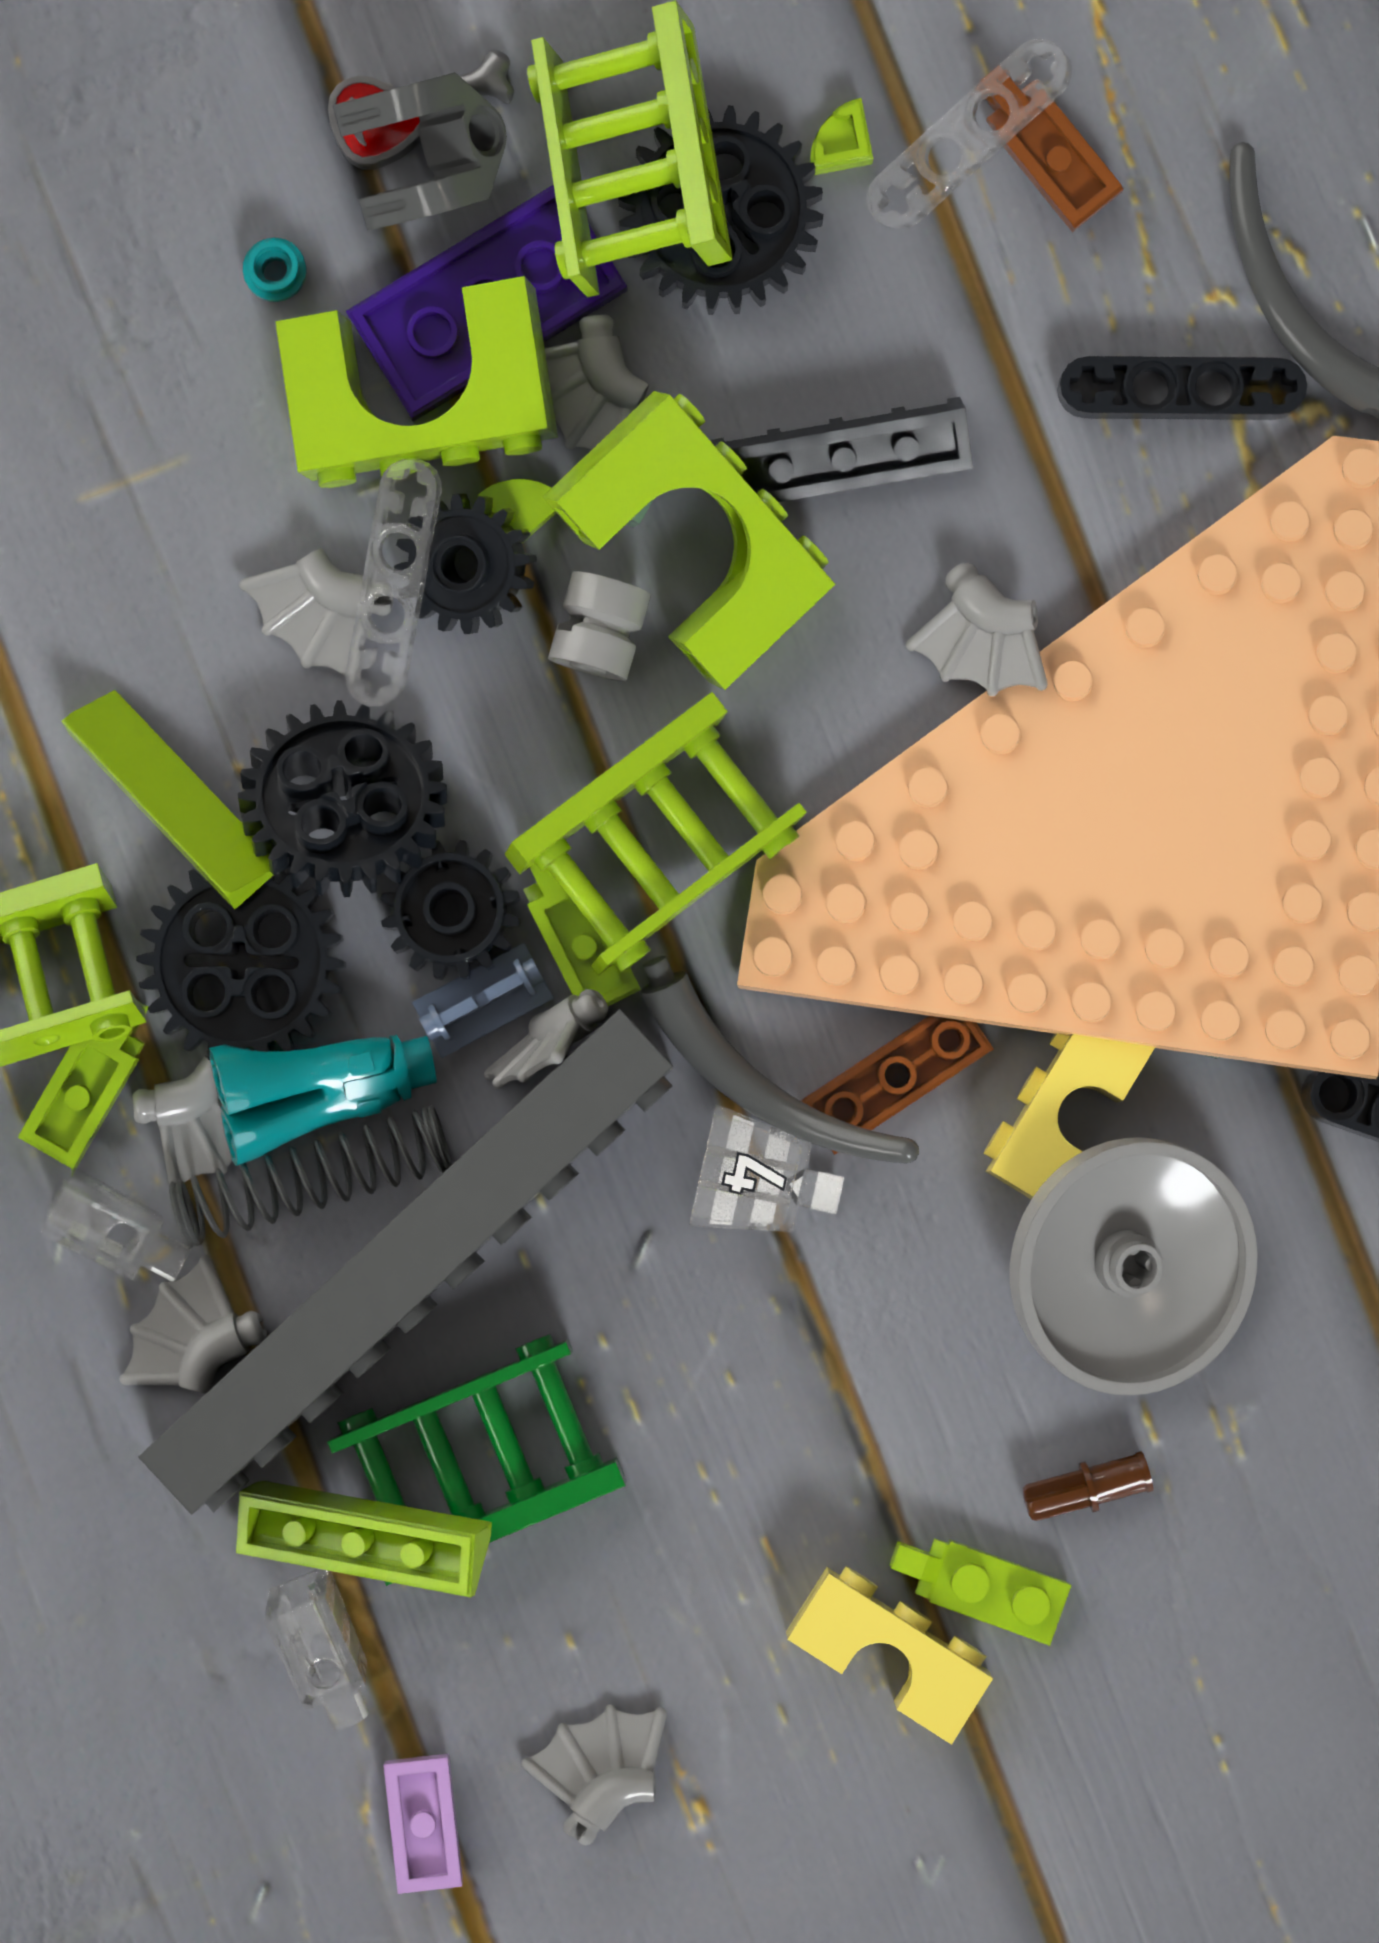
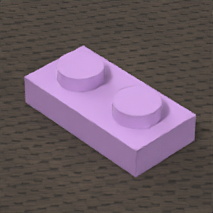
M449 1753L385 1761L383 1766L398 1894L462 1887L463 1874Z

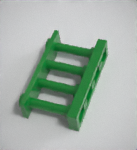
M551 1334L515 1348L519 1357L517 1361L385 1416L377 1418L373 1408L343 1419L337 1422L341 1434L332 1437L327 1442L332 1454L352 1445L354 1446L376 1501L406 1506L377 1435L413 1420L451 1515L492 1522L489 1543L625 1487L627 1482L617 1457L603 1462L600 1452L593 1454L555 1363L556 1360L572 1354L573 1349L568 1339L555 1344ZM530 1371L533 1374L569 1461V1465L564 1467L568 1478L544 1487L540 1477L533 1478L496 1388V1385ZM470 1396L473 1397L510 1487L509 1490L505 1491L508 1503L486 1512L481 1502L474 1503L436 1411ZM384 1581L386 1586L392 1584L391 1582Z

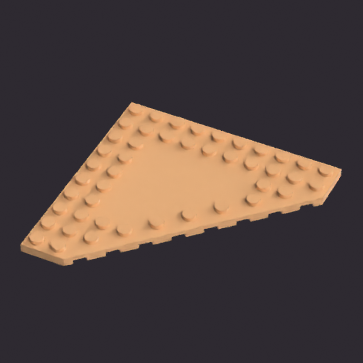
M1332 436L1042 649L1040 656L1048 683L1045 690L1040 691L1036 687L1017 685L999 691L996 696H989L987 691H985L796 830L800 836L791 844L781 849L773 858L769 859L764 854L756 860L737 981L739 989L1054 1034H1076L1152 1046L1158 1049L1376 1080L1379 1073V441Z

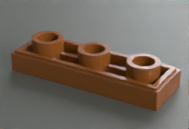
M927 1016L800 1101L836 1119L861 1128L873 1130L994 1050V1048L976 1022ZM892 1063L902 1064L908 1072V1080L900 1088L890 1086L885 1079V1071ZM831 1150L834 1155L838 1153L837 1151Z

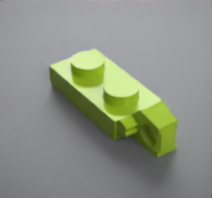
M533 864L530 869L537 882L523 889L529 901L527 906L572 995L579 996L582 991L592 989L602 995L608 1007L640 991L641 988L631 968L620 973L613 964L600 975L595 972L591 965L609 947L549 870L546 869L541 872L537 865Z
M138 1001L146 1015L148 1011V1006ZM139 1025L131 1027V1031L127 1035L116 1040L101 1042L91 1039L71 1045L19 1133L18 1138L69 1168L77 1169L140 1060L138 1055L145 1043L134 1037Z
M934 1538L929 1552L897 1541L889 1564L891 1569L919 1579L915 1594L928 1598L930 1603L1049 1646L1051 1645L1072 1586L1064 1580L951 1539L945 1542Z

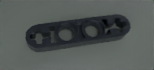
M1086 356L1077 358L1067 365L1059 379L1057 393L1060 403L1067 412L1073 416L1088 419L1277 420L1286 418L1300 406L1306 396L1307 381L1305 374L1297 364L1283 358ZM1114 371H1124L1125 373L1120 388L1123 405L1112 403L1116 391L1096 392L1092 403L1082 402L1081 392L1070 390V384L1077 383L1082 372L1092 373L1093 383L1113 384L1116 379ZM1152 371L1163 376L1168 387L1165 400L1154 405L1144 404L1139 401L1132 387L1133 380L1138 374ZM1206 372L1220 373L1229 381L1231 387L1230 398L1223 404L1210 405L1202 401L1198 396L1196 382L1198 377ZM1241 372H1250L1251 375L1247 385L1256 386L1267 384L1273 373L1281 374L1282 384L1292 386L1293 392L1286 394L1282 399L1281 405L1273 404V398L1270 393L1251 392L1247 398L1249 406H1241L1239 402L1244 388Z

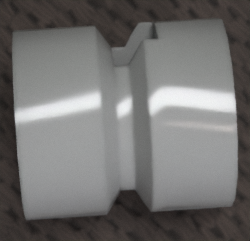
M572 572L563 603V608L570 615L569 621L557 624L548 659L564 667L593 676L616 681H627L636 651V645L629 638L630 633L642 629L651 594L639 587L609 577L587 572Z

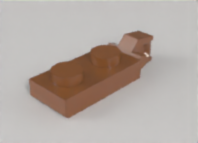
M998 65L979 81L980 85L977 89L995 111L986 118L987 123L994 131L993 135L1072 233L1122 193L1124 188L1045 89L1040 92L1032 83H1029L1020 90L1001 65Z

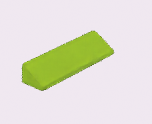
M116 690L73 711L61 721L69 735L234 909L240 906L273 876L269 867L268 857L270 854L259 857L255 856L252 845V838L254 836L244 835L242 822Z
M258 1481L239 1491L236 1553L473 1597L476 1594L490 1542L492 1522L269 1481Z

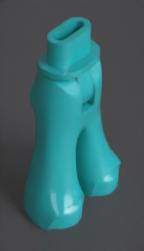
M390 1035L389 1038L370 1037L291 1051L266 1052L230 1045L209 1048L211 1070L218 1097L222 1103L221 1119L231 1159L236 1166L259 1158L293 1139L324 1126L381 1113L382 1110L400 1101V1096L404 1101L410 1099L411 1089L437 1083L431 1045L427 1036L402 1042L398 1035Z

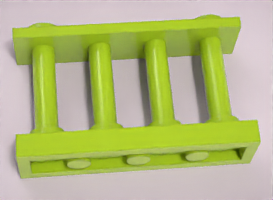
M676 0L652 6L655 31L648 33L647 40L563 63V60L544 37L531 40L535 64L528 66L527 75L533 97L537 103H541L562 235V241L555 243L556 261L562 277L565 280L570 279L587 297L600 295L595 265L683 243L686 248L692 247L708 266L733 260L695 28ZM652 65L658 71L662 70L665 90L657 92V99L572 121L568 88ZM664 124L666 129H672L675 149L667 151V158L585 180L581 179L577 147ZM671 183L677 189L681 188L684 209L677 210L675 218L591 239L586 206Z
M713 692L709 693L512 841L504 854L519 874H522L533 864H536L541 872L548 869L609 948L601 953L591 965L598 975L602 974L613 964L620 973H623L651 951V948L645 942L647 938L762 850L771 859L786 845L791 844L800 836L793 827L807 813L803 806L798 803L781 817L777 818L718 743L717 739L721 735L715 727L718 726L728 711ZM683 751L687 753L690 759L696 756L699 758L757 832L756 836L730 856H728L667 778L672 772L666 764ZM634 788L641 796L645 794L650 796L708 870L705 875L680 894L618 816L622 810L616 802ZM584 826L587 827L591 834L596 831L599 832L659 909L630 932L568 854L572 847L566 840Z
M98 863L0 892V943L4 942L11 946L29 1019L27 1022L0 1030V1067L91 1039L101 1042L116 1040L127 1035L131 1031V1027L147 1022L143 1008L130 990L115 994L97 919L101 916L102 912L117 908L112 885ZM66 924L72 926L91 1002L54 1013L35 938L40 935L42 930Z

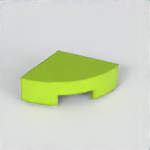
M862 98L851 100L839 106L821 125L813 141L810 155V163H814L816 167L815 175L873 164L874 158Z
M527 479L506 480L491 485L478 494V497L488 496L493 498L492 513H497L504 508H511L515 514L510 525L514 530L528 529L531 535L557 514L543 498L551 487L541 482Z

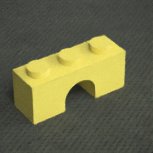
M1054 1034L1049 1045L1058 1049V1052L1046 1072L1036 1066L1027 1078L1016 1098L1026 1105L1013 1126L1003 1121L992 1136L983 1153L993 1159L985 1172L1032 1199L1051 1174L1071 1158L1083 1152L1070 1144L1064 1138L1059 1128L1058 1112L1066 1096L1078 1088H1088L1103 1094L1114 1102L1123 1101L1155 1047L1076 1034Z
M845 1566L839 1575L826 1567L786 1630L787 1640L840 1674H843L854 1655L867 1645L886 1643L898 1648L907 1657L909 1670L904 1685L894 1699L896 1709L952 1745L993 1680L989 1670L981 1666L987 1656L955 1635L949 1644L927 1631L932 1621L908 1604L899 1601L896 1608L892 1609L873 1597L878 1586L855 1570Z

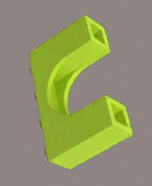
M525 276L462 287L472 354L470 378L460 399L449 411L435 420L420 425L401 426L378 419L371 411L361 389L352 324L338 310L275 321L298 473L311 481L318 480L319 487L334 488L357 482L356 473L380 469V476L382 477L404 476L417 472L418 462L442 459L443 466L466 465L479 461L480 451L504 447L505 455H523L542 450L543 440L558 438L536 288Z
M653 391L560 479L543 498L584 544L599 550L649 502L668 491L679 488H699L719 503L728 517L733 532L734 550L731 566L717 590L684 620L668 638L709 683L726 690L836 584L823 570L829 561L820 549L804 535L797 540L783 525L782 522L788 517V514L779 502L763 488L756 493L742 478L741 475L747 470V467L739 456L722 441L714 446L701 431L700 427L706 421L698 409L680 393L673 399L670 394Z

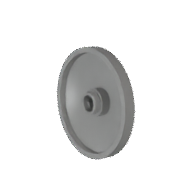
M1140 1137L1108 1141L1091 1147L1071 1158L1051 1174L1031 1199L1017 1228L1010 1259V1289L1014 1310L1020 1326L1028 1341L1048 1364L1073 1381L1090 1389L1113 1395L1130 1396L1158 1392L1175 1386L1191 1378L1212 1362L1228 1345L1245 1317L1251 1302L1257 1274L1258 1252L1253 1222L1241 1194L1231 1180L1209 1160L1193 1151L1171 1142Z

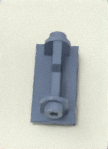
M525 943L492 959L494 967L491 970L481 965L471 970L470 979L463 980L461 977H458L412 1002L427 1036L433 1041L441 1058L554 999Z

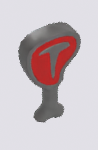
M489 51L479 68L460 76L480 95L495 97L505 104H509L512 101L515 90L506 79V74L510 67V59L501 51ZM367 76L347 78L336 85L330 95L328 114L330 129L339 150L348 162L361 170H375L399 160L421 142L418 132L420 119L415 117L341 137L332 105L396 88Z

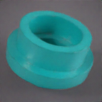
M276 237L263 239L254 244L244 258V280L251 292L265 301L281 302L290 299L300 291L306 279L307 267L305 259L298 247L286 239ZM273 261H280L287 266L285 276L279 281H270L264 277L266 266Z

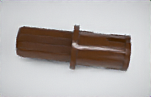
M1139 1451L1131 1456L1090 1467L1084 1461L1079 1463V1470L1026 1484L1023 1487V1499L1031 1520L1039 1521L1090 1507L1094 1513L1099 1511V1504L1142 1492H1152L1154 1488L1144 1453Z

